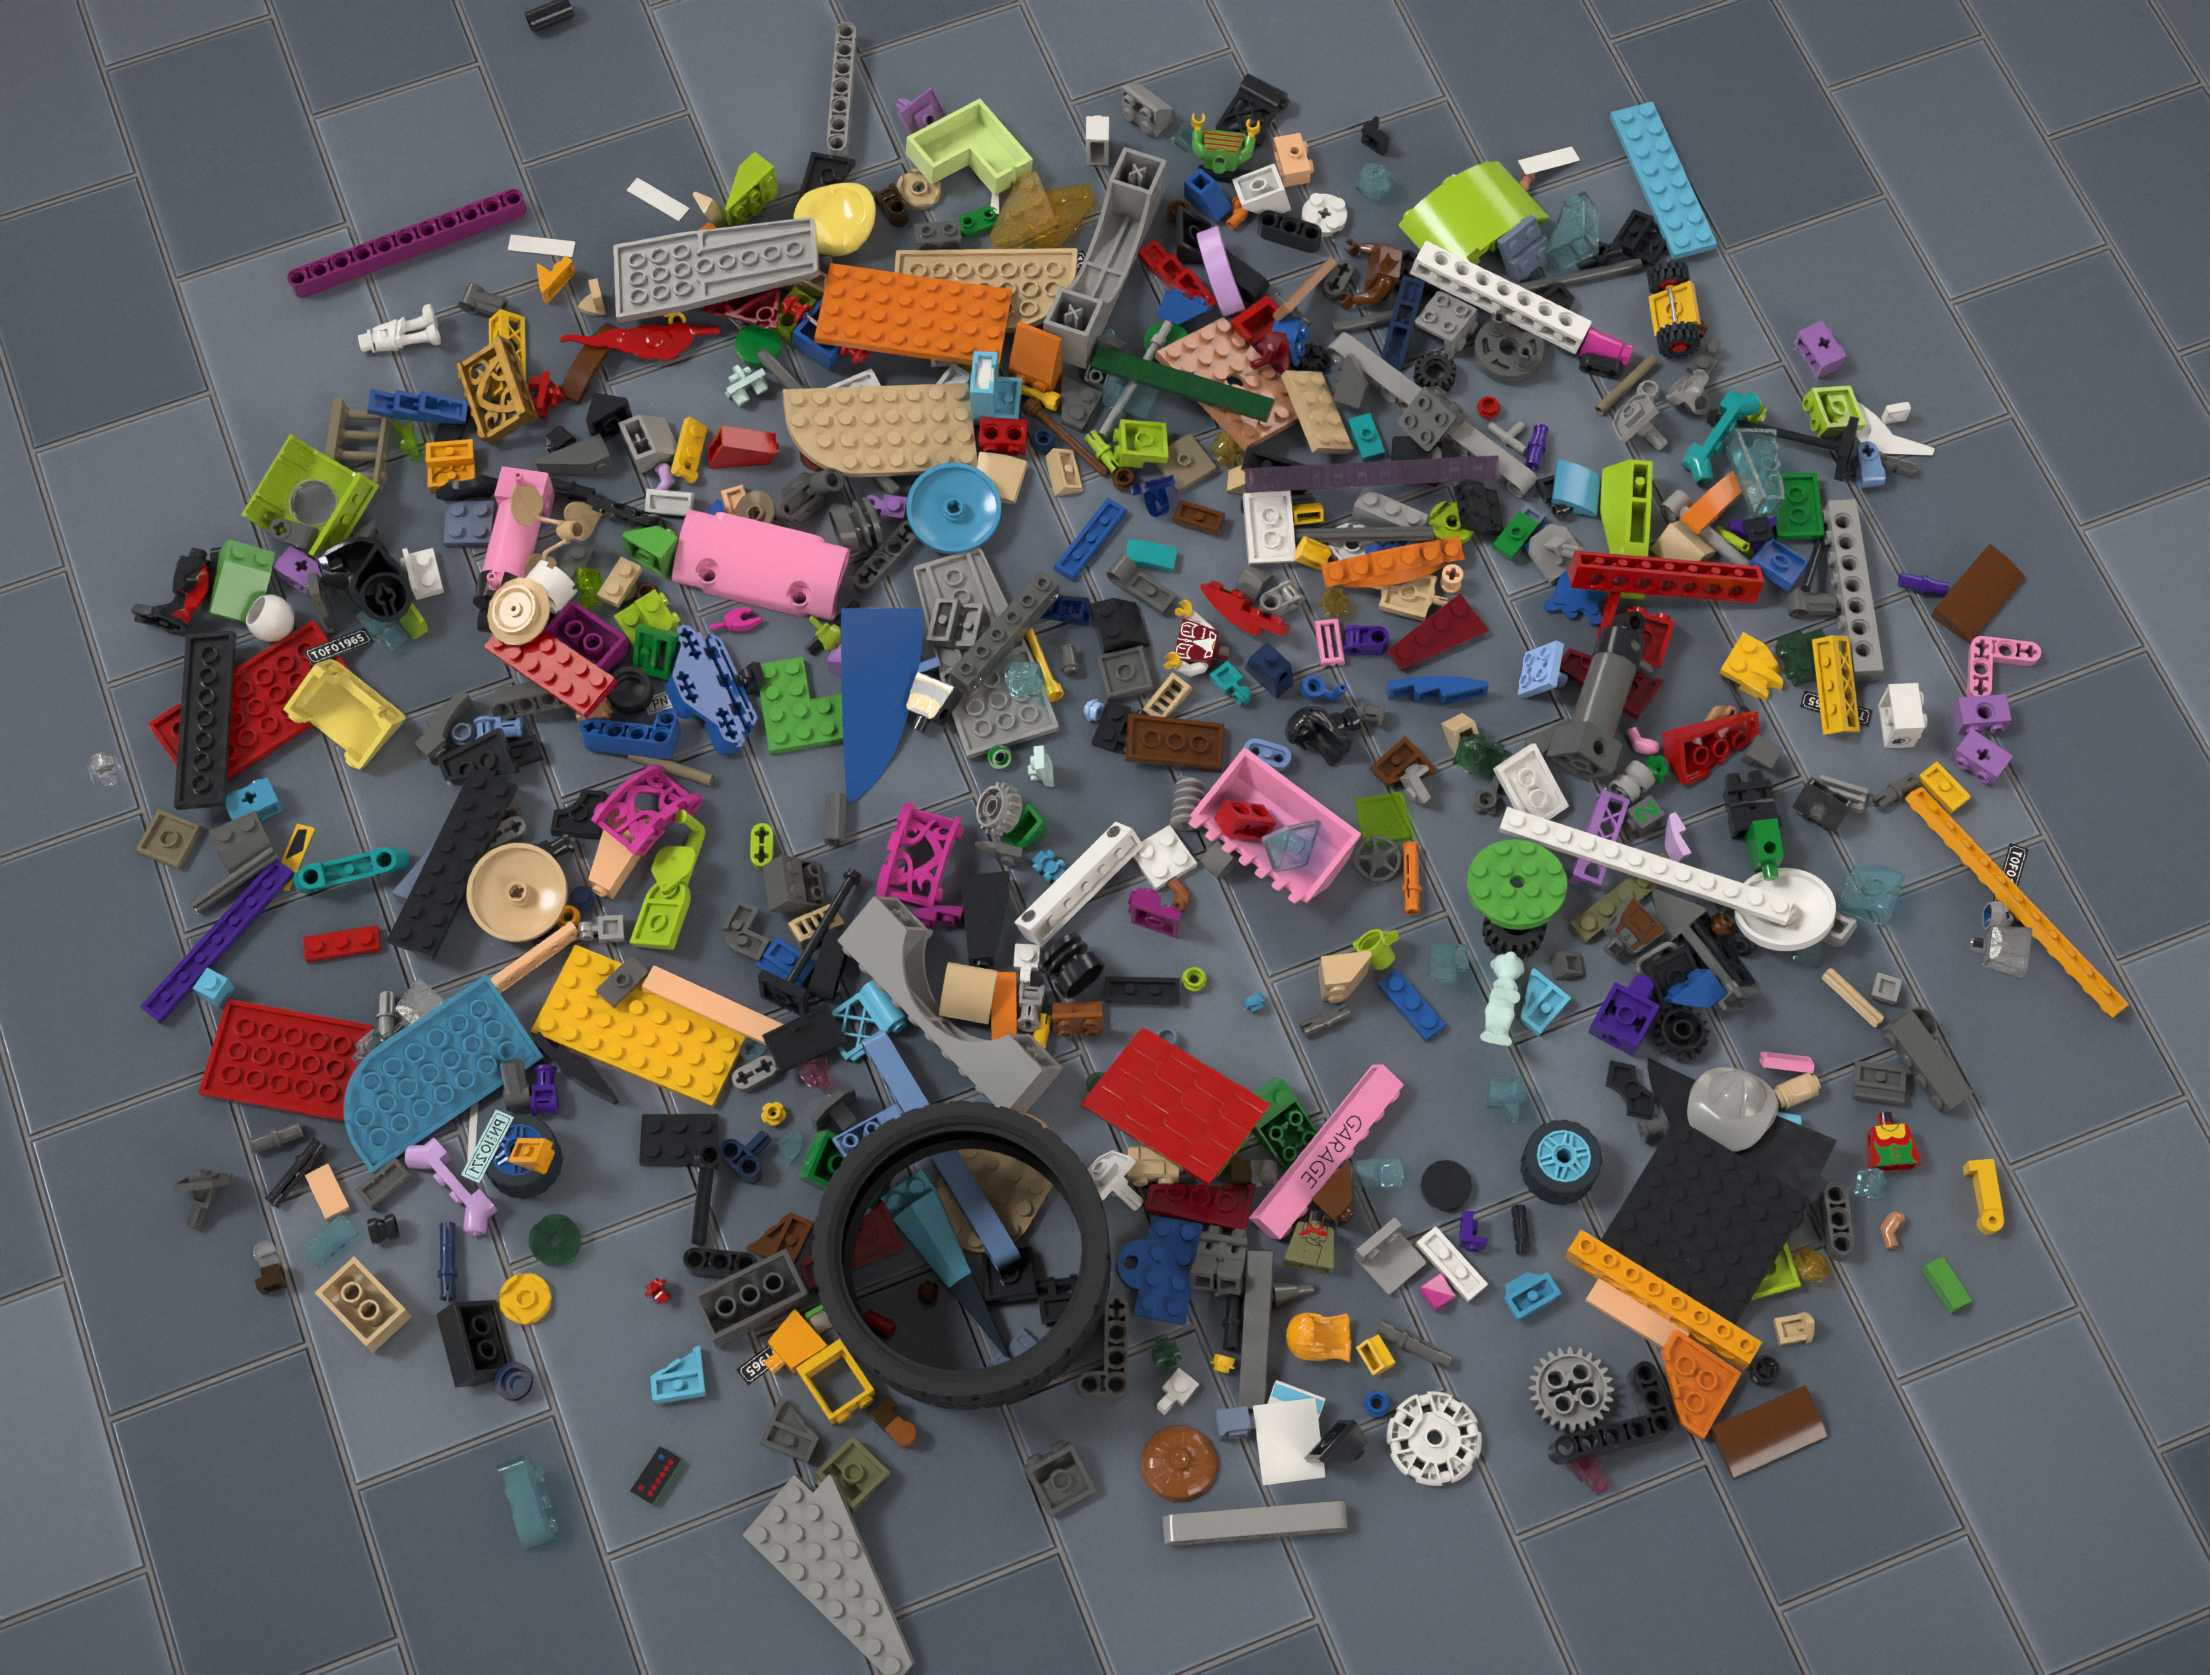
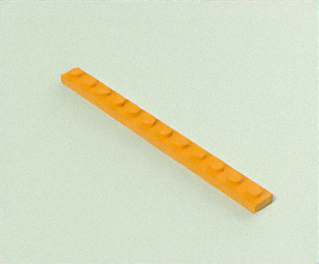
M1923 787L1912 791L1905 798L1910 804L1911 809L1927 822L1928 827L1944 840L1945 845L1961 858L1964 865L1970 867L1978 876L1980 882L1988 886L1995 894L1997 900L2007 906L2015 919L2024 924L2030 934L2042 943L2047 952L2060 962L2065 971L2078 981L2082 989L2096 1000L2105 1013L2113 1018L2129 1006L2126 1000Z

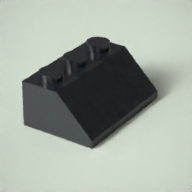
M496 1300L453 1302L436 1314L455 1388L478 1386L494 1381L497 1372L502 1366L512 1362Z

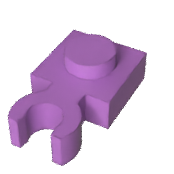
M884 494V499L879 500L874 495L867 496L870 502L875 504L873 507L877 513H881V519L904 522L908 497Z

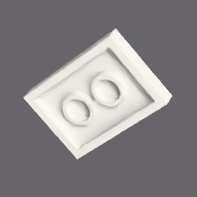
M1291 491L1244 493L1243 507L1248 565L1296 562L1294 561L1296 548Z
M1531 743L1493 768L1514 809L1550 820L1569 807L1536 744Z

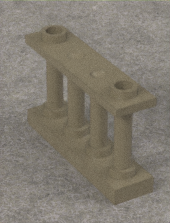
M334 398L325 455L338 463L343 462V460L375 461L374 472L359 473L380 485L377 493H382L383 485L387 484V471L385 469L392 423H395L396 419L368 414L367 410H350L343 398ZM350 419L382 420L380 431L347 430L345 428L346 421ZM347 439L378 441L377 452L344 451L342 445ZM323 484L326 491H332L329 486Z

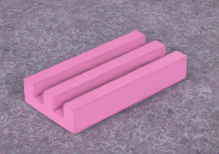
M1339 620L1314 621L1320 667H1325L1329 664L1330 666H1335V664L1344 665L1345 659ZM1329 625L1334 626L1338 657L1335 658ZM1320 626H1324L1329 658H1325Z
M1760 1052L1759 1061L1764 1068L1813 1073L1814 1063L1810 1057Z

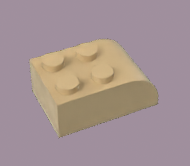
M352 1257L315 1292L324 1304L372 1353L412 1317L355 1257Z

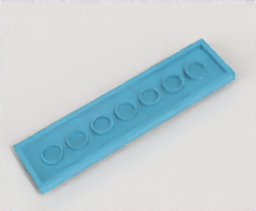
M1653 101L1611 112L1610 120L1654 219L1660 228L1662 237L1667 242L1666 246L1672 259H1679L1716 249L1717 242Z

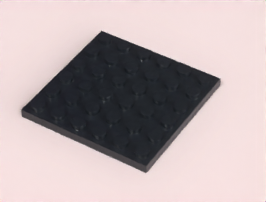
M1676 1117L1600 1241L1736 1325L1812 1199Z

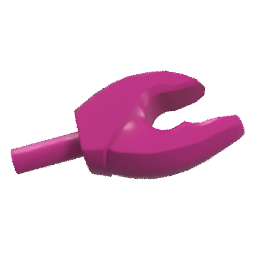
M740 607L728 612L724 616L723 622L709 625V629L713 631L726 627L727 631L744 632L762 623L763 619L762 617H757L754 619L749 618L745 621L742 620L743 617L751 615L753 610L747 607Z

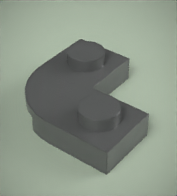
M737 899L723 925L724 939L727 946L734 953L757 963L762 959L771 942L770 939L750 931L760 913L759 908Z

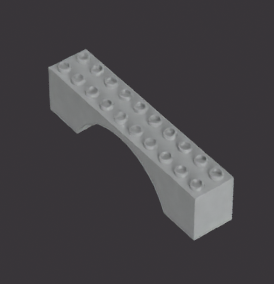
M1126 147L1123 148L1108 181L1101 214L1084 261L1071 284L1066 289L1059 288L1043 322V331L1062 338V362L1084 369L1087 368L1097 340L1103 333L1165 194L1167 160Z
M873 896L837 940L843 946L842 950L844 953L854 958L859 963V968L865 974L871 975L875 979V985L892 997V1003L909 1015L908 1019L911 1023L921 1027L925 1032V1037L942 1049V1055L959 1067V1073L965 1078L970 1079L976 1085L975 1089L981 1095L988 1097L995 1107L1000 1108V1106L1019 1113H1026L1064 1068L1030 1034H1008L999 1039L986 1040L972 1036L957 1027L947 1017L939 1016L940 1008L931 993L925 970V948L929 930L897 897Z

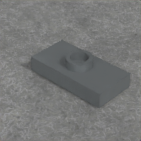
M630 956L595 991L615 1009L649 975V971Z
M394 1157L355 1191L373 1211L408 1182L412 1175Z

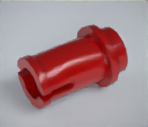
M868 1309L864 1315L868 1326L880 1332L882 1337L887 1336L890 1338L895 1332L897 1324L894 1323L893 1318L887 1319L872 1309Z

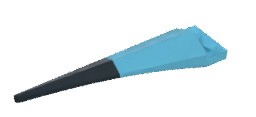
M921 1169L881 1197V1200L885 1201L888 1211L898 1227L1005 1357H1009V1352L963 1253L939 1191L925 1169Z

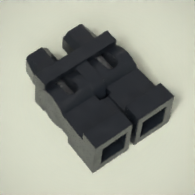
M1762 770L1749 772L1747 775L1749 782L1741 783L1739 773L1727 774L1725 778L1726 788L1723 792V798L1728 814L1731 839L1744 838L1753 821L1777 818L1779 830L1783 824L1775 805L1770 779L1765 780Z

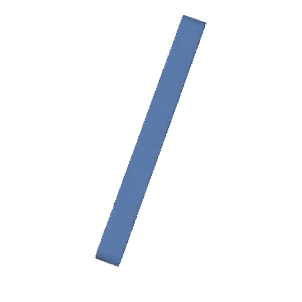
M883 1029L861 1041L864 1051L903 1113L929 1105ZM958 1150L929 1156V1159L978 1239L982 1240L983 1243L981 1245L997 1271L999 1272L1021 1259L1018 1249Z

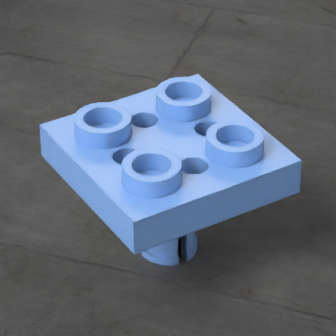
M1556 640L1525 652L1519 680L1518 696L1526 699L1555 687H1564L1568 676L1559 671L1564 647L1563 643Z

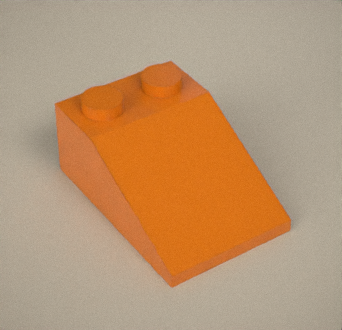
M1019 321L1009 362V377L1022 378V385L1043 393L1054 391L1063 374L1062 338Z

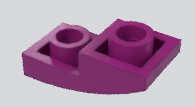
M930 906L911 911L920 922L924 923L923 925L927 929H936L938 921L948 926L962 925L964 919L963 907Z

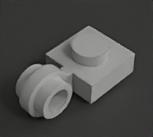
M623 915L598 916V926H593L592 922H581L578 924V928H576L579 940L582 941L594 939L595 934L599 936V943L624 941Z

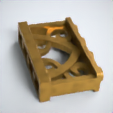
M498 335L492 339L491 344L463 362L459 361L456 363L457 375L463 384L464 396L469 402L470 414L476 422L477 434L482 441L496 445L499 440L528 422L533 423L539 419L511 341ZM484 365L486 367L485 371L476 370L479 372V376L476 379L474 369ZM501 369H502L503 375H502V376H498V375L496 374V372H499V373H500V371H501ZM492 378L499 382L507 383V387L501 396V405L493 404L486 400ZM509 395H511L512 400L507 399ZM517 413L516 415L508 419L509 414ZM500 414H502L501 424L493 429L491 419L494 418V424L497 425L500 421Z

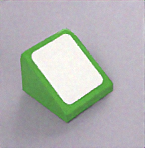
M822 1304L806 1312L807 1322L818 1335L833 1328Z

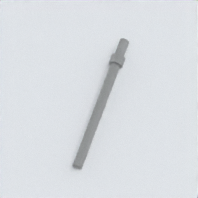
M1165 320L1159 332L1154 334L1150 341L1151 345L1143 359L1152 361L1156 352L1163 348L1166 343L1165 338L1173 326L1170 321ZM1128 382L1098 433L1101 437L1106 438L1138 383Z

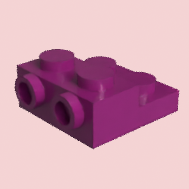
M1137 888V891L1132 890L1128 900V904H1130L1128 913L1131 914V923L1177 939L1181 930V912L1171 905L1162 906L1161 895L1153 889Z

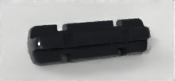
M1522 1204L1513 1205L1511 1213L1512 1218H1514L1513 1230L1514 1239L1517 1242L1515 1245L1517 1255H1527L1530 1253L1531 1248L1530 1242H1528L1527 1218H1525L1527 1215L1526 1207Z

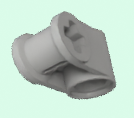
M1287 579L1261 596L1259 609L1263 610V615L1271 617V615L1280 617L1298 608L1305 601V597L1294 588V582L1291 579ZM1270 604L1273 605L1274 608H1268L1265 605Z

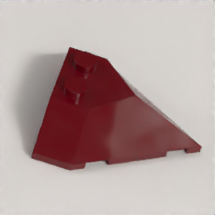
M780 287L701 308L707 313L778 331Z

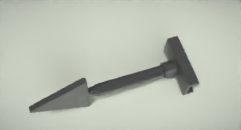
M1653 889L1657 921L1666 930L1660 935L1661 942H1673L1681 934L1684 935L1727 992V995L1718 1002L1724 1011L1745 1010L1747 1008L1744 1003L1746 998L1762 995L1756 986L1740 987L1735 980H1732L1691 928V925L1707 911L1706 907L1665 891Z

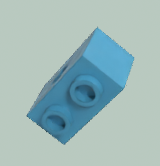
M267 777L257 779L241 790L231 791L226 796V809L232 821L253 811H256L261 821L284 811Z

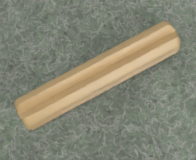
M1833 968L1828 969L1823 974L1822 979L1873 1027L1876 1028L1884 1021V1016Z

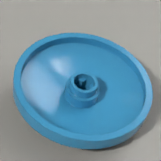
M952 462L934 466L917 478L908 494L907 518L910 528L920 542L936 552L953 555L967 552L977 547L980 548L993 536L1000 522L1001 500L995 484L984 472L968 464Z

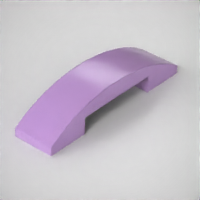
M1215 226L1197 233L1206 271L1223 317L1226 318L1246 310L1225 252V245L1219 227Z

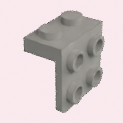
M1442 291L1436 292L1415 319L1417 327L1444 340L1445 353L1452 358L1457 351H1461L1464 348L1468 337L1474 335L1479 327L1476 308Z

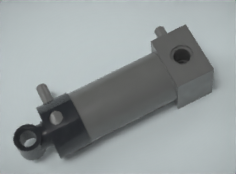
M1639 611L1617 614L1612 619V626L1601 630L1570 723L1557 726L1546 757L1579 779L1614 775L1618 771L1616 763L1623 744L1613 738L1638 669L1646 674L1651 673L1653 670V666L1642 659L1647 644L1638 634L1645 630L1646 621L1644 615Z

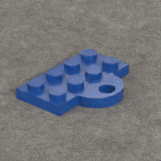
M1152 1215L1148 1240L1139 1239L1132 1241L1122 1249L1118 1257L1117 1269L1121 1281L1128 1288L1138 1292L1134 1317L1185 1326L1192 1290L1190 1286V1270L1197 1255L1203 1224ZM1128 1257H1133L1137 1260L1138 1265L1135 1269L1130 1270L1124 1267L1123 1261Z

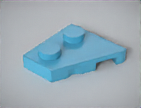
M1533 968L1530 973L1519 1021L1537 1036H1540L1570 1002L1571 997Z
M700 1346L692 1348L693 1352L681 1360L677 1358L667 1368L661 1369L650 1376L654 1405L706 1396L702 1350Z

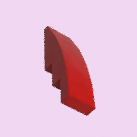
M1156 239L1138 252L1137 256L1169 290L1173 291V288L1187 292L1185 296L1194 299V296L1207 299V304L1212 307L1218 303L1216 298L1189 267L1185 269L1173 253L1169 255Z

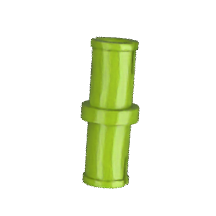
M1093 430L1090 433L1095 440L1089 434L1085 436L1084 440L1095 451L1096 458L1102 460L1114 475L1117 470L1113 464L1118 469L1123 467L1119 466V460L1114 459L1112 446L1106 444L1098 432Z

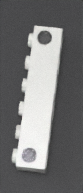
M1115 822L1014 922L1027 940L1043 947L1144 846L1134 830Z

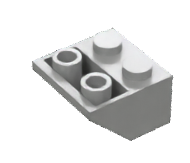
M1125 84L1122 87V114L1128 121H1133L1144 133L1156 138L1173 122V108L1141 84Z
M640 414L618 423L623 440L639 474L655 468L659 463H669L674 460L677 443L665 417Z

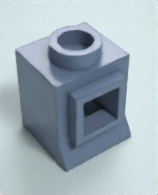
M1248 1406L1216 1410L1217 1415L1215 1416L1219 1442L1226 1437L1228 1439L1247 1437L1251 1429H1256L1254 1414H1249Z

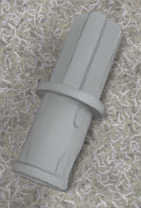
M383 991L380 994L379 1014L376 1015V1018L379 1020L377 1039L382 1042L394 1035V1020L397 1019V1015L394 1014L395 994L391 991Z

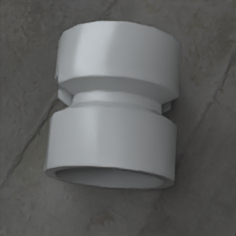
M1634 760L1623 769L1622 774L1617 775L1609 783V790L1611 793L1630 799L1628 804L1630 807L1641 798L1640 792L1645 793L1655 783V777L1644 764Z

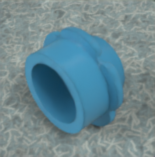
M1262 992L1243 999L1246 1005L1244 1009L1250 1008L1251 1012L1265 1007L1263 1002L1267 998H1264Z

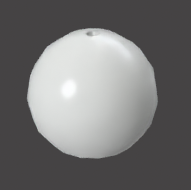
M272 594L260 596L252 604L247 614L246 624L249 631L259 640L266 642L279 641L292 631L294 612L291 605L283 598Z

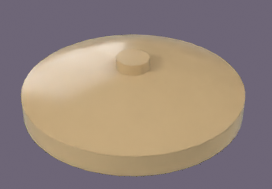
M526 843L505 844L489 851L475 865L467 884V903L474 920L485 932L507 942H526L547 933L562 916L568 897L567 881L557 861L545 850Z

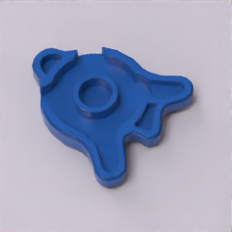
M1567 570L1560 576L1556 592L1544 602L1543 608L1547 613L1562 612L1569 620H1575L1578 614H1583L1591 626L1597 627L1602 619L1599 604L1604 591L1571 588Z

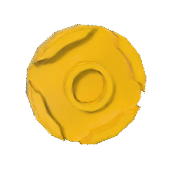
M533 1273L514 1275L505 1282L499 1295L501 1311L508 1320L519 1325L533 1324L545 1317L550 1309L552 1300L549 1286L543 1278Z

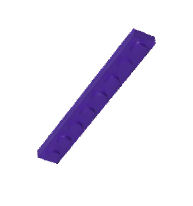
M279 860L268 865L140 1006L141 1010L161 1024L189 994L205 969H211L291 881L295 873Z

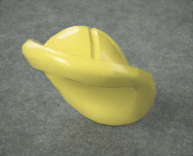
M858 183L832 184L804 194L795 208L794 219L808 217L814 219L817 228L819 254L831 255V257L848 255L858 250L868 239L875 221V201L870 191Z

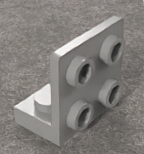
M1395 1217L1357 1248L1354 1255L1355 1260L1387 1295H1391L1426 1265V1260L1400 1233L1401 1223Z

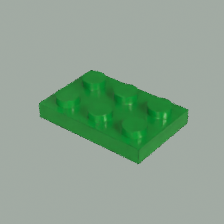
M1817 473L1770 474L1769 486L1772 513L1778 519L1774 528L1775 539L1823 540L1825 533Z

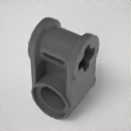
M282 518L272 521L269 528L270 534L274 538L305 551L311 550L320 531L317 528ZM286 528L287 531L286 533H280V529Z

